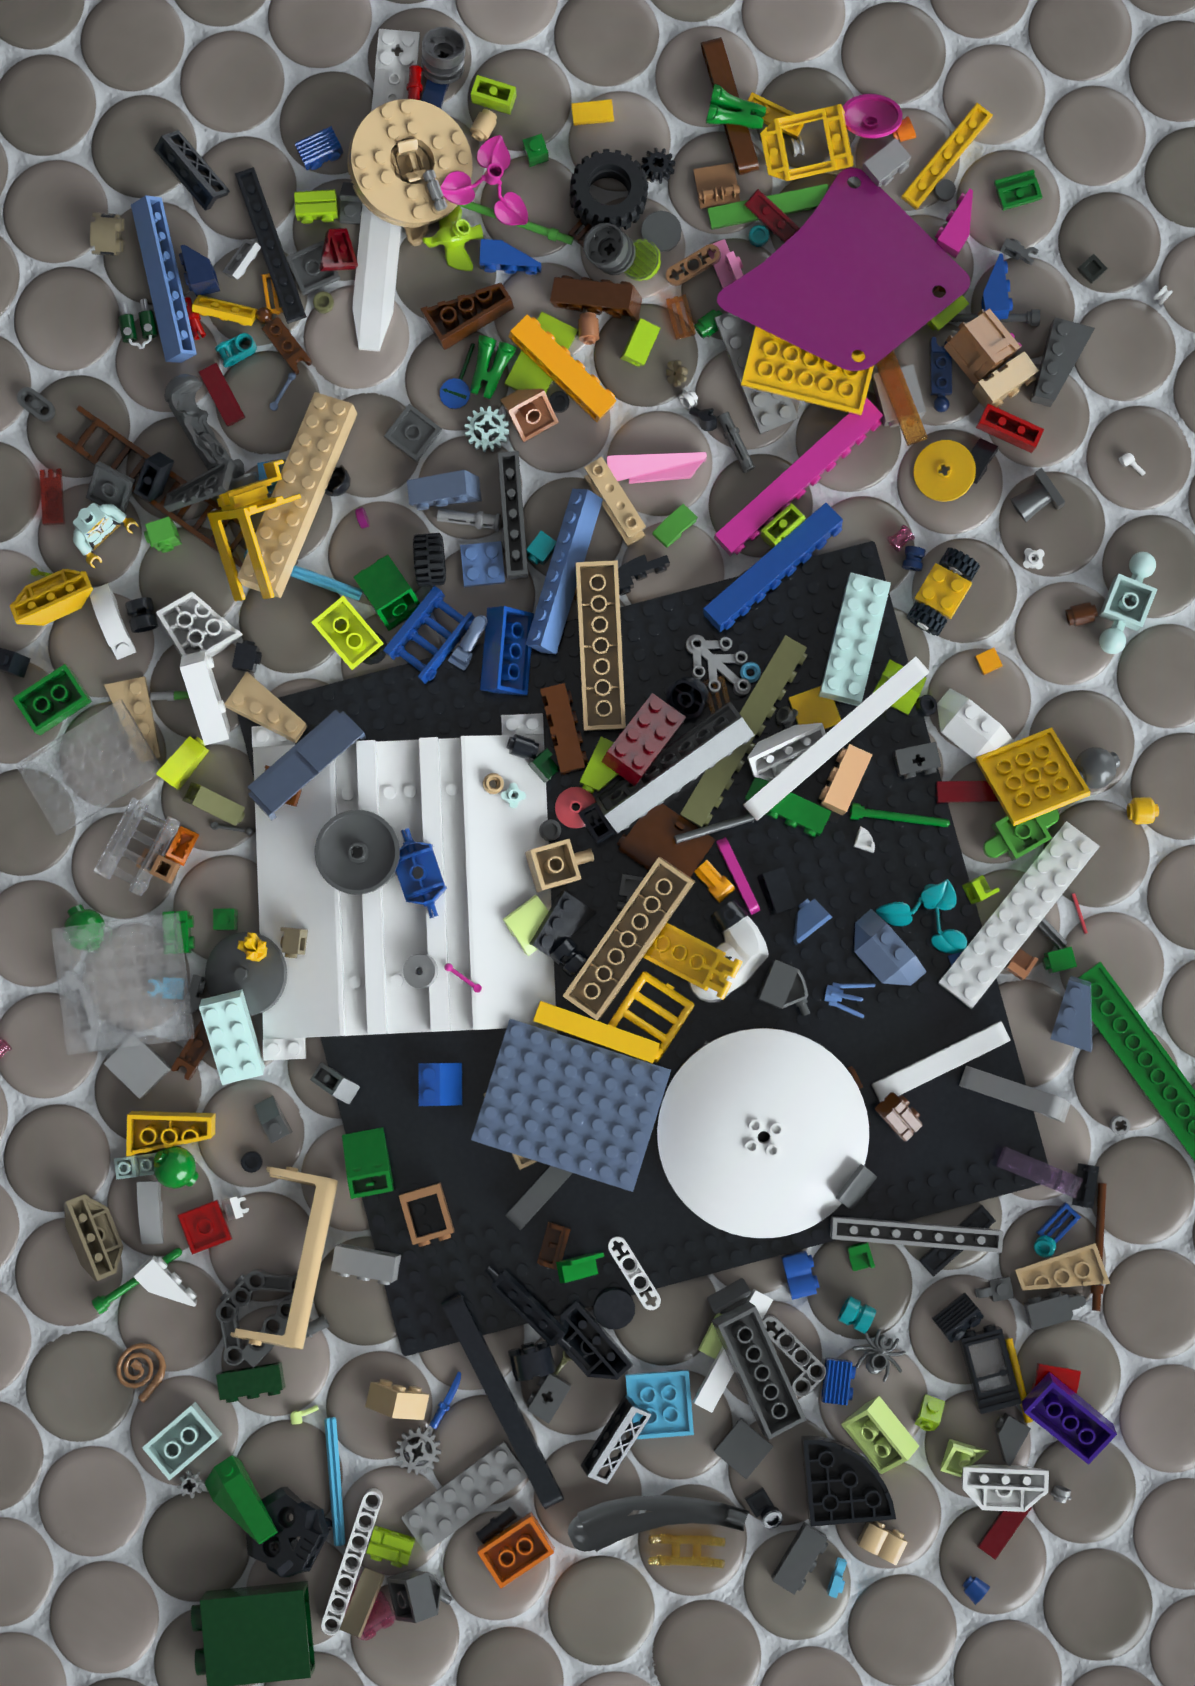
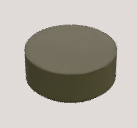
M322 291L314 296L313 305L316 311L324 314L333 309L334 300L328 292Z

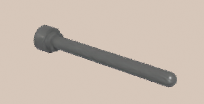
M1031 309L1026 314H1009L1008 319H1000V322H1026L1030 326H1039L1040 309ZM957 314L949 322H970L978 317V315Z

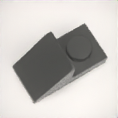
M343 182L340 191L341 208L339 221L345 224L360 225L362 202L353 189L354 184Z
M193 974L181 1015L189 1016L200 1010L199 1005L202 998H199V994H203L206 982H203L205 977Z

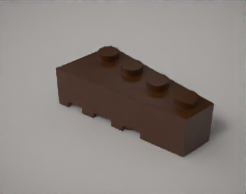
M562 275L561 278L554 277L550 301L556 308L582 312L584 308L587 312H592L596 315L606 312L617 319H621L622 315L629 316L631 321L637 322L642 297L630 282L621 281L619 284L606 279H602L599 282L587 277H582L580 280Z
M497 283L476 290L475 293L466 296L463 294L457 296L456 299L438 302L435 306H426L420 309L423 318L440 345L446 350L514 309V305L503 284Z
M565 683L540 689L561 775L585 769V763H588L586 752L581 751L579 743H583L581 732L576 731L575 723H578L575 710L571 711L570 703L573 700L570 690L566 691Z

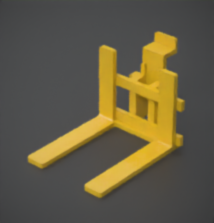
M282 459L263 464L267 476L266 479L220 494L217 502L222 509L207 513L234 601L245 600V595L241 582L237 578L238 572L221 520L238 519L262 598H273L274 593L250 516L301 498L300 494H294L285 498L283 496L268 498L267 486L282 480L278 465L284 463Z

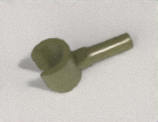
M564 1350L562 1352L563 1358L561 1359L559 1365L555 1369V1372H553L557 1376L564 1367V1365H566L567 1361L572 1360L571 1358L565 1357Z

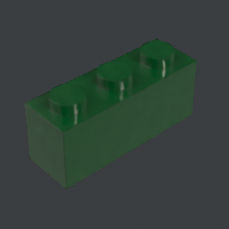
M282 1362L258 1365L254 1368L246 1367L222 1371L216 1374L219 1399H226V1403L239 1401L238 1397L247 1396V1399L260 1397L259 1394L267 1392L268 1396L281 1393L280 1390L285 1388Z

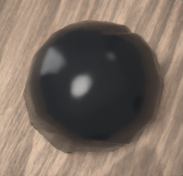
M343 465L335 467L329 484L325 489V494L340 496L350 487L351 478Z

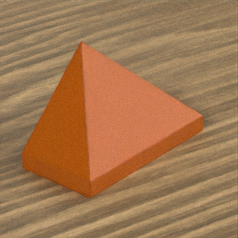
M180 826L165 858L184 866L199 834Z

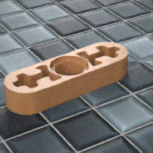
M713 244L706 245L669 267L666 272L668 282L672 286H679L717 264L721 258L719 248ZM709 250H711L712 252L716 251V253L714 254L715 258L711 259L710 257L704 259L706 264L703 265L701 259L698 256L702 255V257L705 258L708 256ZM691 260L699 262V267L694 271L688 269V263ZM684 265V268H685L686 272L688 273V275L685 276V274H684V272H683V273H681V274L678 275V276H679V279H678V280H675L674 278H673V279H670V278L673 277L672 273H673L674 271H675L676 273L682 272L683 270H682L681 266Z

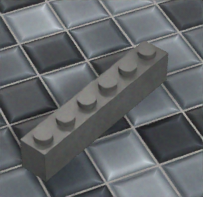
M519 451L499 452L498 461L508 580L527 579L528 566Z

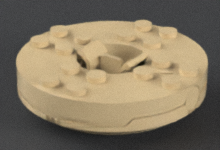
M399 99L380 105L364 118L350 142L347 165L348 173L351 175L350 179H352L351 183L354 184L353 189L368 210L380 219L393 225L415 228L422 227V225L426 226L430 223L434 224L449 215L457 206L445 199L447 203L446 209L441 211L435 209V201H432L427 188L428 182H425L423 177L425 171L433 169L436 174L435 180H438L440 186L446 176L455 171L466 173L470 179L472 177V154L463 131L446 112L424 101Z

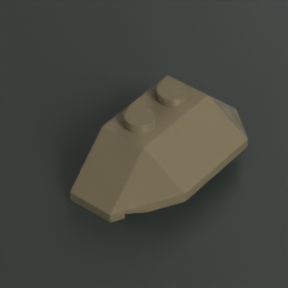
M85 1194L64 1202L65 1227L80 1265L95 1281L115 1274L124 1246L108 1207L89 1198Z

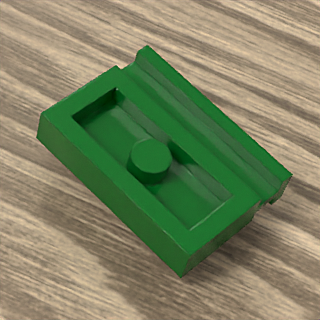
M1034 169L994 181L1002 211L1042 199L1043 196L1035 177Z

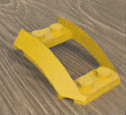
M842 104L774 119L760 133L768 175L790 181L852 167L853 156ZM823 119L831 161L790 170L782 129Z

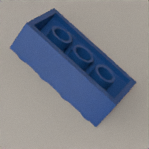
M506 606L488 607L486 616L488 623L485 627L480 690L525 696L528 694L531 647L526 645L534 613Z

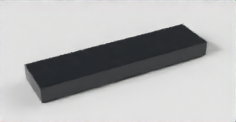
M980 1205L957 1226L989 1228L996 1220L983 1205ZM933 1247L919 1261L934 1277L963 1250Z

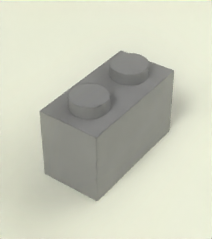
M895 138L867 160L862 170L877 187L881 185L886 186L894 179L893 176L899 172L901 174L909 167L911 156Z

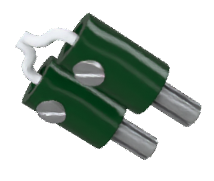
M143 299L140 300L142 311L138 313L143 339H148L142 343V346L139 343H133L137 341L134 317L128 313L127 303H120L122 315L118 317L122 342L138 346L139 349L145 348V344L158 336L154 312L149 310L147 299H144V301Z

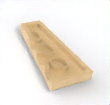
M146 677L105 684L106 691L139 761L145 762L162 758Z
M1096 1243L1015 1270L1022 1291L1110 1284Z

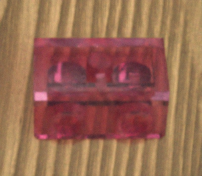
M382 1591L377 1595L361 1638H359L361 1640L372 1639L376 1636L377 1631L392 1626L394 1620H396L395 1614Z

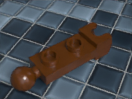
M266 307L259 308L256 318L260 323L266 324L261 328L295 375H298L297 363L303 361L310 366L312 364L311 359L279 317L272 320L270 309Z
M203 1020L199 1022L184 1049L171 1067V1071H178L181 1066L186 1067L187 1072L184 1076L186 1080H191L210 1048Z

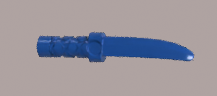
M460 1371L457 1372L444 1401L439 1402V1408L429 1424L434 1429H437L443 1415L450 1408L449 1405L461 1381Z

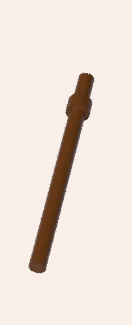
M1098 1183L1095 1243L1102 1262L1107 1183ZM1102 1284L1091 1285L1090 1293H1092L1093 1311H1100L1101 1294H1103L1104 1289Z

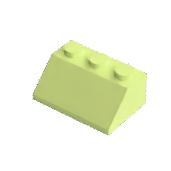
M880 1396L865 1403L841 1423L842 1427L880 1474L908 1461L919 1447Z

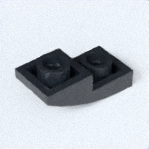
M982 438L978 440L970 452L976 465V474L973 482L975 484L985 474L988 464L998 452L997 445Z

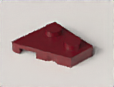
M347 228L329 229L325 234L320 271L356 269L358 263Z

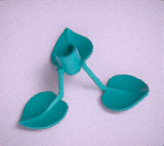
M948 879L936 885H926L921 897H919L917 904L912 910H910L908 904L903 902L888 903L876 909V913L887 923L893 926H906L912 922V914H915L921 903L927 909L935 908L937 932L939 934L932 936L933 946L942 952L952 954L963 952L966 949L967 939L962 932L954 929L941 930L939 909L950 910L955 907L957 902L955 890Z

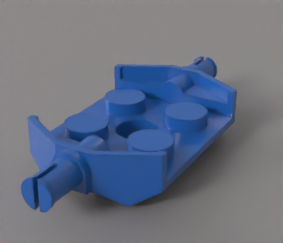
M409 828L401 830L404 843L400 848V859L396 873L405 900L409 903L424 905V907H427L430 918L437 917L439 915L435 907V901L446 891L447 886H445L432 848L433 845L414 842ZM416 867H421L424 872L423 876L419 879L413 876V870Z

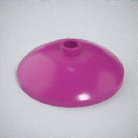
M859 95L851 98L843 105L846 128L853 134L863 138L875 139L888 136L895 132L902 122L903 115L900 106L892 99L882 95Z

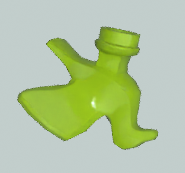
M457 206L449 215L439 221L440 230L432 237L423 238V243L430 248L444 245L448 266L457 270L472 271L473 264L464 245L469 240L483 239L481 224L470 227V224L465 219H461L462 209L460 206Z

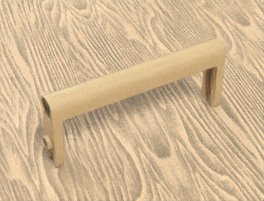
M267 1167L266 1170L272 1178L315 1187L287 1326L283 1336L235 1328V1333L231 1332L230 1335L231 1337L249 1340L248 1344L255 1346L267 1343L303 1350L338 1181L332 1178L298 1172L299 1169L294 1167H286V1170Z

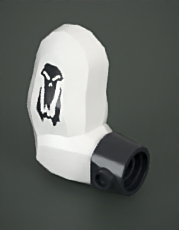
M736 898L711 914L719 933H723L724 942L717 949L725 952L724 957L731 961H734L735 958L742 961L735 978L728 975L726 979L732 984L725 998L745 984L769 955L766 942L758 927L749 918V913ZM688 982L691 991L698 999L708 1003L723 1000L716 996L717 991L708 988L706 991Z

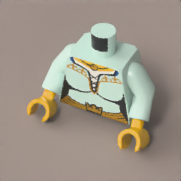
M92 503L87 508L81 509L78 517L73 521L75 527L73 542L83 556H87L86 562L93 568H95L92 564L94 559H97L100 563H102V560L96 554L91 553V550L94 551L121 525V522L124 523V527L129 533H133L129 528L130 525L135 524L139 527L133 518H126L127 515L113 504L98 505Z

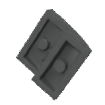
M860 1164L835 1198L852 1211L877 1179V1176Z

